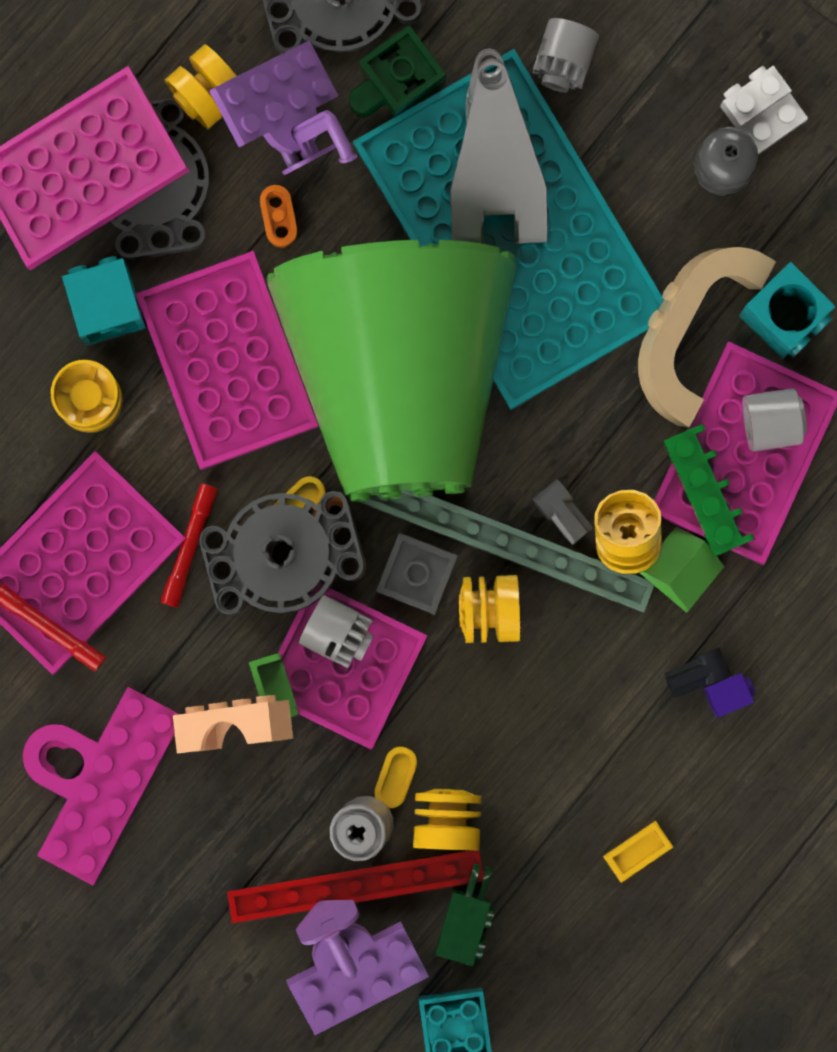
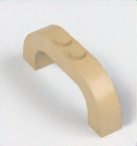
M730 247L712 249L690 260L678 273L674 282H671L666 287L662 296L664 299L659 310H656L651 315L648 321L649 329L643 339L638 358V374L642 390L651 406L665 419L677 426L690 427L704 401L703 398L689 391L680 383L674 369V357L686 330L710 286L718 279L728 277L748 289H762L776 261L759 251L749 248Z

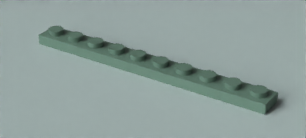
M404 491L401 492V498L382 499V495L370 496L369 501L359 502L642 613L646 609L654 585L645 578L610 570L601 561L431 495L416 497L414 492Z

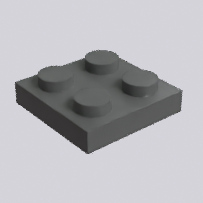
M399 533L376 592L435 615L458 556Z

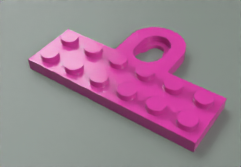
M127 687L98 742L67 726L56 724L41 727L28 738L23 750V763L28 775L36 783L67 799L40 849L38 857L93 886L95 885L175 735L173 715H180L179 713ZM53 747L76 749L84 758L83 771L74 779L62 778L57 774L55 767L47 761V752Z

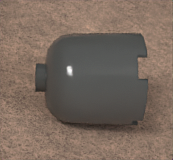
M724 127L713 131L702 142L694 158L693 166L699 184L708 192L719 196L735 194L738 191L744 190L754 176L759 160L758 148L753 138L742 129Z

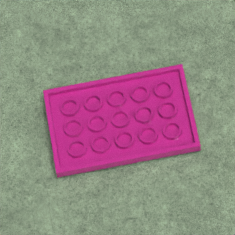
M129 66L0 146V220L26 267L30 270L190 171Z
M254 251L136 293L200 470L318 428L315 415Z
M728 341L702 396L704 401L687 430L704 424L706 430L696 434L704 454L712 450L717 452L718 456L707 460L717 483L725 479L730 481V485L720 489L730 512L740 507L743 510V514L733 518L740 535L743 537L753 533L755 537L754 540L731 551L764 565L837 407V391ZM794 388L798 396L802 398L806 414L807 432L804 434V442L801 445L752 452L748 445L744 426L743 396ZM671 463L654 500L661 512V518L705 538L675 468Z
M95 451L0 548V585L5 584L78 639L87 642L172 555L186 538ZM0 605V624L52 675H55L70 660L72 654L18 615L12 614Z

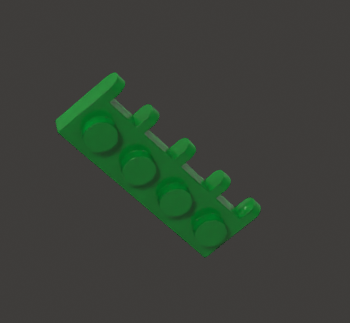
M701 424L664 440L663 444L713 556L716 557L754 540L755 537L753 533L743 537L740 535L733 518L743 514V510L740 507L730 512L720 489L730 485V481L725 479L717 483L707 460L718 455L716 450L704 454L696 434L706 430L704 424Z

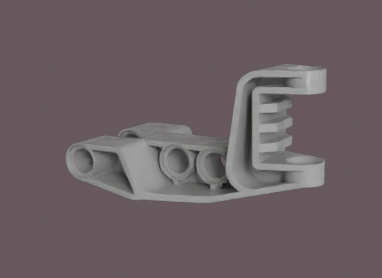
M484 49L478 53L475 59L465 102L467 125L453 182L450 187L452 240L484 244V216L514 214L515 244L547 242L546 184L502 56L494 49ZM488 55H492L497 58L487 59L481 63L482 58ZM488 66H498L493 72L484 71Z

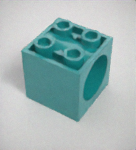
M116 256L104 258L98 262V266L88 269L86 265L77 266L69 269L68 275L62 276L79 337L86 346L146 329L132 278L123 258L117 260Z
M790 262L744 307L739 317L783 360L788 354L794 358L811 340L807 335L812 332L816 336L833 319L829 313L836 306ZM778 295L793 296L799 299L807 309V328L796 332V330L784 331L777 327L771 319L770 299Z
M481 987L418 996L426 1052H492L484 995Z

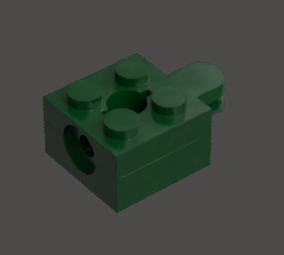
M408 25L359 60V71L366 80L351 90L349 106L357 116L367 117L385 105L392 116L396 117L445 85L446 74L411 26Z
M476 863L473 865L466 892L454 888L452 890L435 949L436 956L473 966L475 959L481 960L486 944L485 938H481L483 929H490L495 913L494 908L490 907V899L485 898L493 868L486 867L479 893L475 895L473 891L480 869V864Z

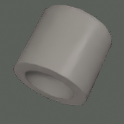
M794 388L743 396L744 426L748 445L752 452L801 445L804 442V434L807 432L806 414L802 398L798 396Z
M358 796L348 801L333 817L330 825V840L335 850L344 858L352 861H365L376 856L390 840L394 830L393 816L389 807L381 800L371 796ZM352 825H355L357 828L361 826L365 828L366 831L363 833L364 840L360 837L354 838L351 835L354 831Z

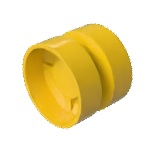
M204 44L189 57L190 63L197 73L195 76L182 66H179L164 81L174 94V100L193 120L196 119L206 129H210L223 116L209 90L237 76L215 51Z
M78 360L67 364L57 373L51 386V401L54 409L75 430L86 433L102 431L113 424L121 412L123 403L121 388L111 372L98 362Z

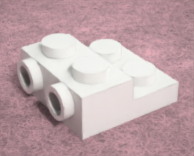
M774 65L768 70L764 66L755 70L749 75L751 81L742 88L739 84H736L723 94L726 99L722 101L720 106L735 128L744 130L753 138L758 148V155L808 120V117L790 94L792 90Z

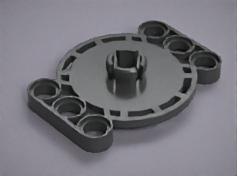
M262 0L274 46L280 54L301 45L303 40L305 42L310 40L313 47L327 52L344 53L356 51L369 46L381 37L390 26L393 17L400 23L407 25L415 23L421 15L420 0H345L344 5H340V2L335 0ZM405 1L412 2L416 6V12L410 17L401 15L398 10L400 4ZM277 3L285 4L289 9L287 16L282 19H277L271 14L272 7ZM385 11L389 13L388 17L384 15ZM379 23L383 24L376 33L368 37V34L374 31ZM306 31L311 34L310 37L305 34ZM284 33H292L297 39L296 44L291 48H284L279 44L280 36ZM319 39L327 43L336 44V46L325 45L320 42H317V40ZM360 39L362 40V42H359L354 45L343 46V44L353 43Z
M174 99L151 101V104L190 171L123 212L116 220L112 219L110 221L116 228L123 231L118 235L115 247L118 254L126 260L133 261L196 250L206 240L204 227L200 222L193 219L200 212L207 197L209 168L204 153L196 140L185 130L179 128L185 120V112ZM174 106L179 109L180 115L176 121L168 122L162 118V112L166 107ZM173 132L178 133L176 137L171 136ZM184 138L193 145L197 151L196 154L192 155L182 143ZM200 160L204 168V180L199 179L196 166ZM198 188H203L197 205H193L197 197ZM188 211L191 212L187 217L184 216ZM125 222L130 223V225H129L128 227L125 226V225H123V224H124ZM196 227L200 230V238L197 242L188 243L183 239V232L186 228ZM158 232L167 233L170 237L169 244L164 248H156L152 244V238ZM128 237H133L139 242L137 251L132 254H127L121 249L123 240Z
M337 491L326 493L321 498L319 506L313 501L295 494L278 493L266 495L244 507L231 522L228 531L218 526H209L204 529L200 536V545L216 607L220 612L230 616L241 613L245 608L246 602L267 612H296L313 605L325 595L334 583L337 574L342 579L352 582L361 579L366 571V562L350 502L345 495ZM334 497L340 498L343 502V509L337 515H332L327 510L328 501ZM278 499V505L267 506L263 509L259 506L267 501ZM286 499L298 500L305 503L303 509L294 505H288ZM312 508L317 511L315 516L311 514ZM253 509L255 513L242 526L238 525L242 518ZM340 528H348L351 532L350 541L345 545H338L335 541L336 531ZM235 530L238 531L236 539L233 537ZM213 532H220L223 536V544L218 549H211L207 543L208 536ZM281 542H287L293 548L287 560L284 561V565L276 564L272 558L274 547ZM348 558H355L359 563V569L356 574L348 576L343 572V563ZM227 562L231 567V573L228 578L220 580L216 577L215 568L219 563ZM331 568V574L330 576H328L327 574L329 572V569ZM325 581L326 583L322 589L311 597V594ZM250 591L254 593L252 598L249 597ZM229 592L236 593L239 598L238 605L232 610H227L223 605V598ZM263 598L271 602H278V608L267 607L259 602ZM301 599L305 601L296 606L286 607L288 602H295Z

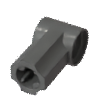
M557 479L532 498L540 512L546 519L552 520L571 545L593 529L591 524L574 505V500L570 493Z

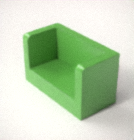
M277 653L249 662L259 697L275 695L276 701L289 700L291 718L298 716L299 712L281 654Z

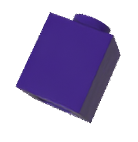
M742 673L703 688L715 718L754 703L751 696L756 695L749 677L744 679Z

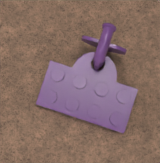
M310 40L209 90L238 147L263 135L270 146L281 152L288 167L282 171L283 175L337 148L340 155V163L351 162L357 158V154L353 152L337 117L328 110L317 114V107L338 97V94ZM328 131L334 144L319 151L314 143L317 135ZM296 152H300L303 158L302 161L299 160Z
M323 900L318 902L299 924L296 932L301 943L304 945L314 944L312 957L315 965L286 981L314 1035L429 977L401 921L372 936L365 927L354 923L359 917V911L353 900Z

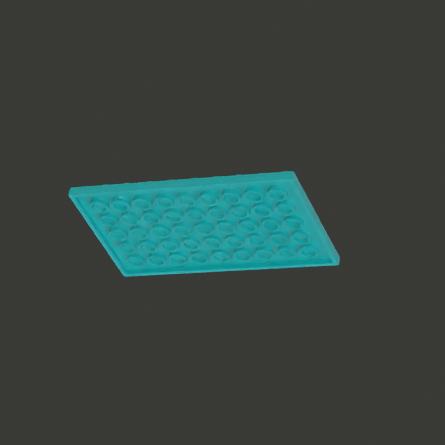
M515 49L502 55V59L546 184L547 242L515 244L514 214L484 216V244L499 247L500 253L505 251L511 252L515 256L517 263L493 380L510 410L647 332L649 329L648 321L651 315L656 310H659L664 301ZM488 66L484 71L493 72L498 66ZM472 73L353 141L354 147L409 240H419L420 246H428L430 243L439 245V240H452L450 187L453 182L467 125L465 102Z

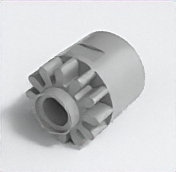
M560 18L549 19L532 74L538 75V78L542 79L541 84L554 91L565 93L568 92L569 88L573 90L575 88L582 89L599 39L598 33L574 21Z
M323 595L313 611L298 644L349 668L353 658L360 661L363 659L374 635L367 632L372 620Z

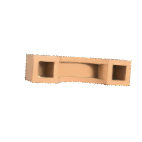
M275 695L256 697L255 704H252L251 699L233 700V707H228L227 702L208 704L209 710L207 711L204 710V706L186 707V714L173 715L177 754L221 749L225 734L233 724L240 729L248 744L293 739L289 700L276 701Z

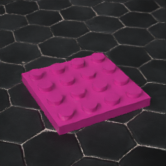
M321 584L320 587L311 594V597L317 594L324 585ZM329 588L325 596L372 620L367 632L374 635L363 659L360 661L353 658L349 668H346L298 644L320 599L313 605L298 611L278 653L281 654L299 715L372 750L427 635Z

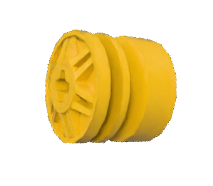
M620 490L609 494L599 503L595 511L596 552L601 562L610 570L622 574H636L647 570L657 561L662 551L661 512L657 503L647 494L636 490Z
M517 575L496 576L494 590L487 591L484 576L479 577V591H472L471 577H463V584L459 595V620L465 636V643H474V629H480L481 643H486L489 628H495L498 642L520 641V607Z
M432 789L422 793H415V801L429 802V809H415V814L428 817L429 819L428 824L414 826L413 848L479 850L480 829L466 826V819L481 817V812L467 811V803L481 804V796L464 790Z

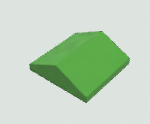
M676 526L663 541L662 551L657 561L650 568L639 573L687 613L722 571L724 565L717 556H713L710 547L704 540Z

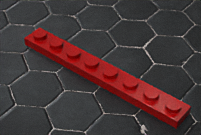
M470 850L227 891L232 923L309 911L318 902L323 900H353L356 903L468 884L474 863L480 864L476 882H481L483 871L479 850Z

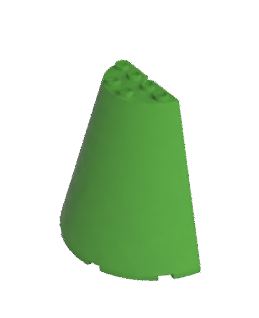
M401 240L341 247L342 254L334 252L331 253L332 255H324L323 251L292 259L275 267L274 273H270L267 276V287L345 496L347 498L351 497V502L369 501L370 496L382 495V499L401 498V492L411 491L414 492V496L423 497L433 495V490L445 489L446 494L463 493L465 487H471L517 268L515 256L509 251L500 253L499 247L476 242L439 240V245L430 243L428 246H420L419 240Z

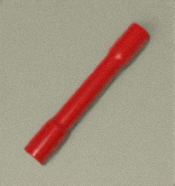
M200 483L184 535L186 539L181 544L172 573L168 577L160 600L162 604L174 608L179 606L201 533L218 492V489Z
M5 584L0 585L1 606L12 614L18 615L51 638L94 672L101 667L106 659L104 654L65 630Z

